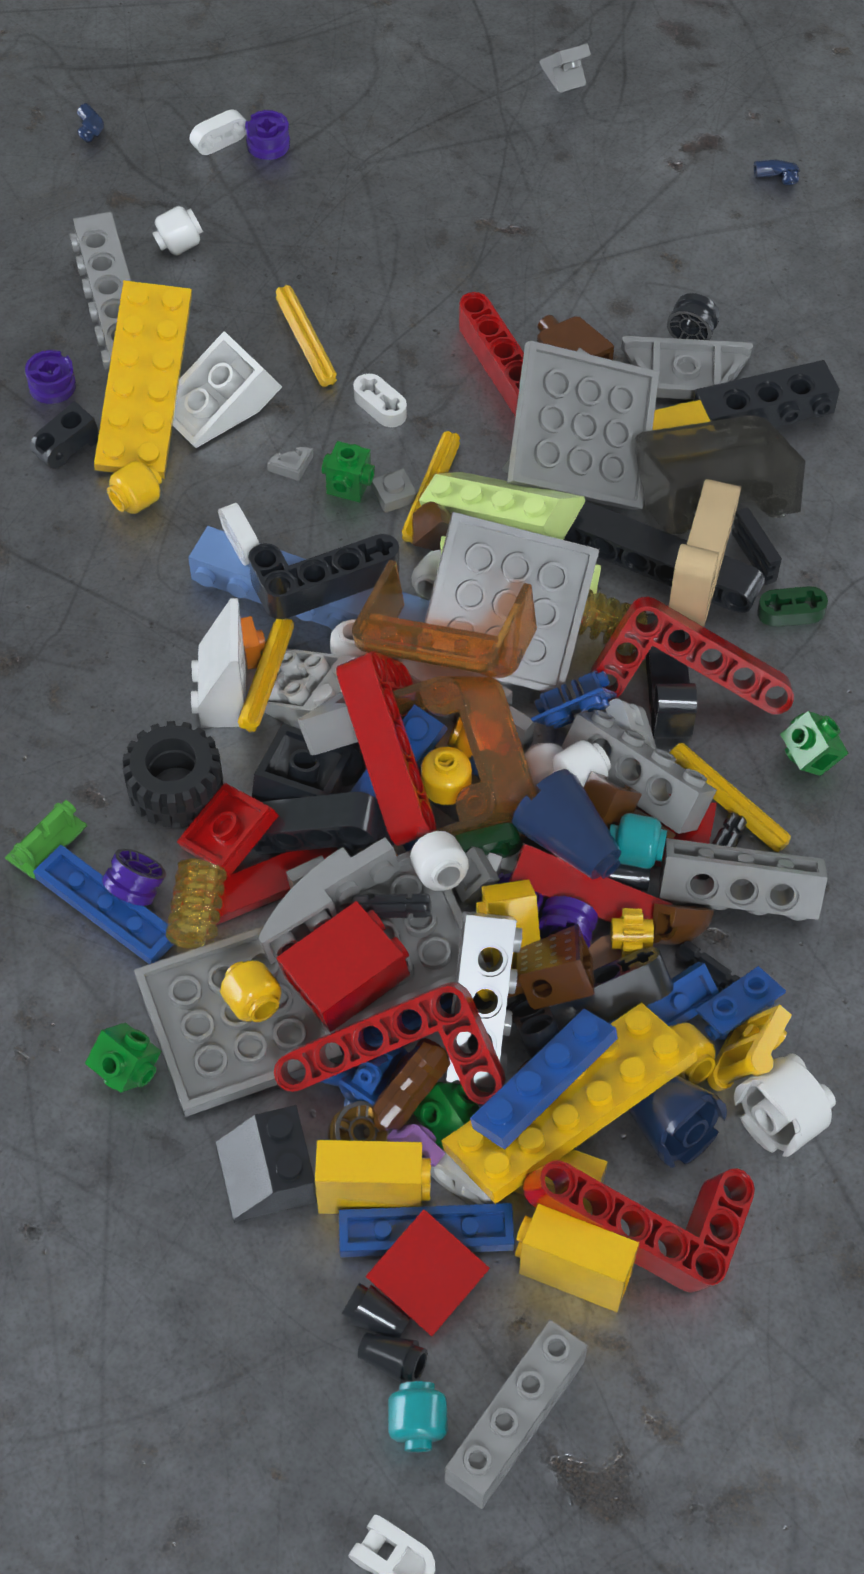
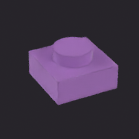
M420 1124L404 1125L401 1130L393 1129L387 1137L390 1142H422V1158H431V1167H435L445 1154L435 1143L436 1137L434 1134Z

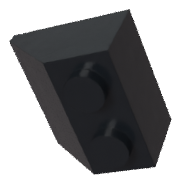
M282 723L254 773L252 797L260 802L339 794L350 766L354 747L346 745L317 755H310L301 729Z
M297 1105L255 1114L216 1141L234 1223L317 1202L315 1178Z

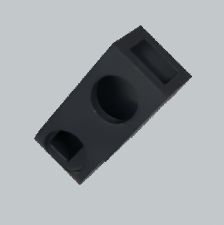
M74 401L33 436L30 450L48 467L52 469L59 468L68 461L71 454L76 453L84 445L88 444L92 447L98 442L99 430L95 419Z

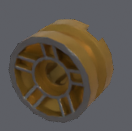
M357 1101L342 1108L332 1117L328 1126V1139L343 1141H389L387 1137L393 1129L383 1132L379 1131L374 1127V1119L376 1117L372 1110L373 1106L367 1101ZM365 1126L363 1130L365 1140L356 1139L353 1134L354 1127Z

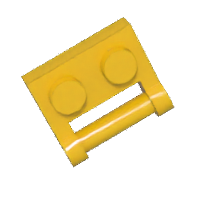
M779 1004L750 1017L733 1029L715 1058V1067L707 1078L709 1086L715 1091H722L730 1088L734 1081L751 1074L760 1076L770 1072L773 1068L771 1053L784 1041L787 1035V1031L784 1029L792 1014Z

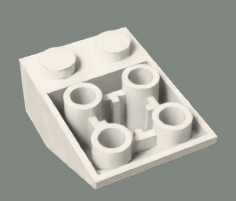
M286 649L264 713L300 729L297 721L299 718L342 692L336 674L337 666L357 657Z

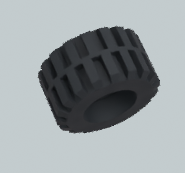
M167 721V726L160 727L157 723L150 726V732L147 733L142 730L138 733V741H130L127 746L128 753L123 755L124 767L122 769L129 801L132 806H135L136 812L141 817L147 815L148 822L156 825L158 821H162L163 827L172 828L173 823H180V827L188 826V820H195L223 785L219 750L216 748L213 738L211 736L206 737L205 730L200 727L192 730L191 723L183 722L181 726H176L175 721ZM170 768H185L191 771L187 776L174 781H164L156 778L158 774Z

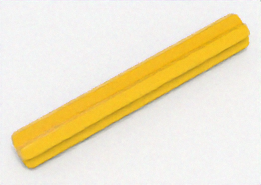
M285 285L283 288L278 287L275 291L276 300L319 384L323 387L334 385L337 381V373L293 288L289 285Z
M445 431L440 438L403 526L402 539L405 542L413 544V513L421 507L420 497L435 474L448 473L460 445V436L457 433Z
M276 619L273 622L238 719L239 727L246 729L248 732H255L263 718L295 626L292 619Z
M678 743L672 748L670 754L676 758V764L684 769H692L703 774L707 778L706 783L717 789L713 797L715 801L730 814L735 813L738 816H743L747 821L746 827L774 852L779 853L786 848L791 839V835L687 745Z

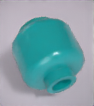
M626 813L621 817L619 825L611 824L610 833L621 850V855L618 859L621 862L620 864L650 869L655 864V861L662 862L667 830L661 829L662 825L659 819Z
M414 1381L399 1384V1391L392 1393L388 1400V1433L391 1439L405 1443L406 1452L432 1451V1442L440 1441L446 1436L448 1421L447 1398L445 1394L435 1390V1383Z

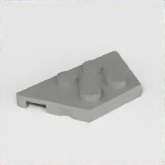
M622 336L621 349L631 365L659 371L657 398L693 400L695 389L734 381L751 357L753 343L641 336Z

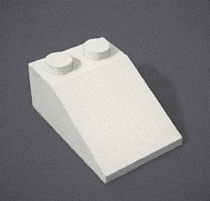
M223 331L180 378L173 426L197 448L260 412L282 386Z
M230 598L200 642L198 660H192L193 683L198 682V691H191L192 714L199 713L201 728L239 727L238 719L246 700V659L238 598Z

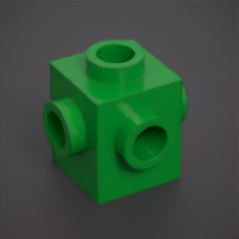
M336 442L332 453H327L322 463V474L326 475L328 495L360 503L367 486L372 484L375 474V465L371 464V449L363 448L356 444Z
M807 711L796 716L791 721L790 726L780 733L787 746L785 752L789 759L798 765L800 770L821 776L849 754L839 737L841 732L839 726L827 715L822 716Z
M125 1022L101 1030L85 1064L101 1076L108 1087L122 1093L136 1087H143L150 1082L156 1073L154 1065L162 1051L150 1042L149 1037L144 1032L132 1028Z
M437 1082L429 1094L420 1102L413 1114L420 1125L426 1127L436 1137L435 1143L444 1150L441 1140L469 1122L470 1118L480 1108L477 1103L468 1098L461 1084Z

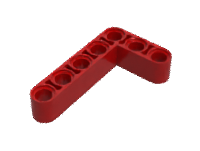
M480 292L466 293L460 298L459 302L460 332L516 417L524 352L490 300Z
M649 596L640 597L631 604L590 673L594 670L598 673L605 671L606 674H611L617 679L613 685L605 686V689L617 694V697L613 698L617 699L628 685L651 647L654 646L768 713L782 714L788 711L794 702L791 683L785 674ZM643 611H651L657 616L653 623L645 625L639 623L636 617ZM676 630H683L689 634L688 638L682 643L672 642L669 639V635ZM622 643H631L637 648L633 654L626 656L621 655L616 650ZM708 649H716L721 652L720 657L713 662H708L701 658L702 654ZM740 668H749L753 671L752 676L746 680L736 679L734 673ZM779 686L785 689L784 694L777 699H771L766 696L767 691L772 687Z
M375 651L338 665L336 674L391 840L395 845L400 846L421 838L427 833L435 832L436 821L396 702L415 692L414 683L408 669L402 662Z
M455 982L443 984L295 1048L278 1059L274 1067V1077L281 1088L286 1091H299L438 1031L464 1092L470 1100L478 1104H485L506 1082L505 1072L471 994L466 987ZM450 992L458 996L461 1002L459 1013L449 1014L442 1009L440 998L443 993ZM412 1009L419 1013L422 1019L420 1030H409L403 1025L401 1018L404 1010ZM367 1026H374L381 1031L383 1043L380 1047H372L364 1040L363 1033ZM469 1032L475 1035L479 1044L476 1052L465 1053L459 1048L457 1037L460 1033ZM328 1043H336L341 1046L344 1051L342 1063H333L327 1058L325 1049ZM295 1059L304 1065L306 1074L303 1080H297L290 1076L287 1069L289 1060ZM478 1072H488L495 1079V1090L491 1092L480 1091L474 1083L475 1074Z
M560 1160L551 1161L529 1173L523 1185L527 1201L535 1208H537L539 1203L639 1242L635 1264L689 1293L698 1292L723 1281L755 1192L751 1177L744 1170L738 1168L729 1169L706 1180L700 1189L687 1227L684 1230L579 1169ZM545 1176L554 1183L555 1193H552L547 1188ZM724 1185L728 1188L731 1198L727 1197ZM583 1198L590 1202L592 1214L586 1211L583 1205ZM621 1219H623L629 1227V1236L623 1231L621 1227ZM710 1223L716 1229L717 1238L711 1232ZM659 1240L666 1248V1256L659 1249ZM696 1261L702 1267L703 1277L696 1270Z

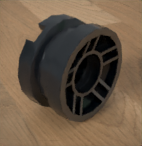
M687 293L677 300L673 311L668 317L667 328L673 338L710 340L714 329L719 323L720 312L715 303L706 296L697 293Z

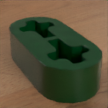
M812 586L769 590L763 593L759 599L757 616L764 624L774 627L816 623L822 620L826 613L828 597L823 590ZM805 602H811V605L816 608H810V605ZM769 605H775L776 609L780 611H774L773 607Z
M508 822L454 836L465 853L472 847L482 849L485 855H489L490 852L502 856V859L518 853L523 846L519 831L513 823Z

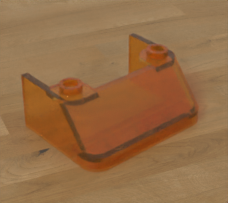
M389 560L353 624L352 634L356 647L363 652L375 651L395 660L491 678H505L512 675L518 669L537 630L532 586L527 583L523 584L498 636L398 618L405 604L397 562Z
M437 676L393 691L401 716L407 715L414 704L421 709L427 708L429 712L438 716H445L459 711L481 780L479 783L465 787L458 794L456 811L460 821L438 828L436 831H446L455 836L500 823H512L514 812L522 799L527 795L532 800L538 794L505 691L499 681L492 677Z

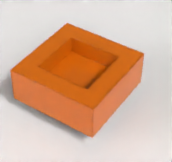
M252 616L241 618L246 665L249 670L257 668L266 641L263 630L255 629Z

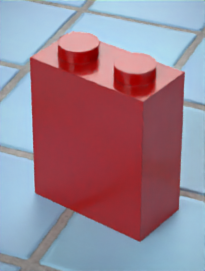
M357 901L276 957L285 979L330 1033L410 976L405 960L409 957V953L397 937L389 939L383 932L386 928L379 916L373 910L366 912Z

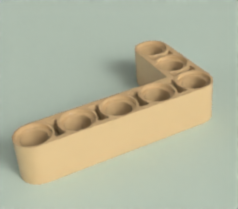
M705 479L687 545H680L669 601L670 608L705 627L741 492V486Z

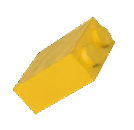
M317 1140L315 1188L318 1214H339V1210L422 1207V1201H430L431 1158H422V1142Z
M538 1203L533 1218L525 1215L517 1234L516 1241H519L515 1256L521 1258L519 1274L618 1312L633 1272L639 1242Z

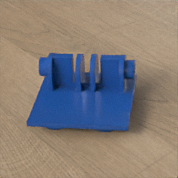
M594 670L578 678L584 695L575 679L571 680L576 696L575 699L572 698L566 684L561 685L562 694L558 687L540 694V699L535 700L536 708L540 714L531 717V720L546 725V727L553 725L554 729H558L573 723L574 715L580 712H594V710L606 709L610 706L608 700L617 697V694L605 689V686L610 685L606 672L598 673Z

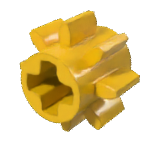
M622 908L621 918L611 919V949H621L622 957L644 948L653 947V919H643L642 909Z

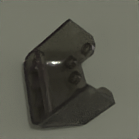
M744 416L642 432L635 438V456L645 505L666 534H683L691 529L695 517L693 512L697 510L705 479L741 486L738 505L739 503L754 501L769 517L782 518L787 514L801 512L806 461L773 425L762 417Z

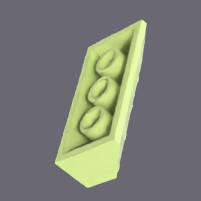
M465 472L435 474L419 499L421 506L432 501L444 506L450 513L456 512L561 540L565 538L586 502L584 496L518 486L509 484L505 480Z

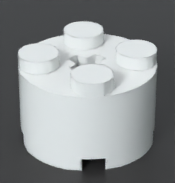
M790 1053L786 1057L775 1058L770 1072L760 1076L752 1075L738 1085L734 1092L735 1106L741 1102L745 1114L740 1119L749 1134L758 1144L771 1153L777 1149L784 1151L782 1155L784 1157L792 1155L830 1125L832 1119L831 1108L836 1104L832 1091L827 1086L819 1084L815 1077L806 1069L803 1060L794 1053Z

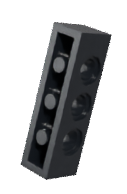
M820 360L695 389L694 401L701 400L715 429L713 441L835 413L840 388L825 360Z

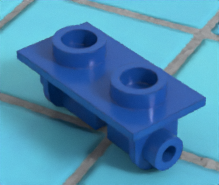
M757 966L696 1008V1012L709 1024L705 1027L708 1037L713 1041L718 1038L724 1040L729 1032L766 1006L771 1007L774 1005V1001L785 994L786 990L763 969Z
M402 1046L381 1055L377 1059L362 1063L358 1069L340 1079L339 1083L349 1089L357 1100L367 1101L373 1106L386 1087L387 1081L394 1072L396 1065L408 1051Z

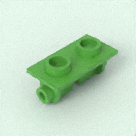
M65 800L62 804L56 803L54 809L20 843H16L13 846L14 849L5 859L35 880L33 871L60 845L66 848L87 827V824L73 815L76 812V808L69 801Z

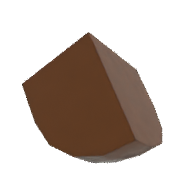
M432 501L423 504L413 513V545L432 551L441 550V536H446L452 513L444 506Z
M591 772L584 789L610 831L611 824L619 825L624 814H633L642 794L627 785L624 788L617 787L607 780V776Z
M654 903L653 944L673 945L681 944L684 941L692 942L707 930L712 921L714 909Z

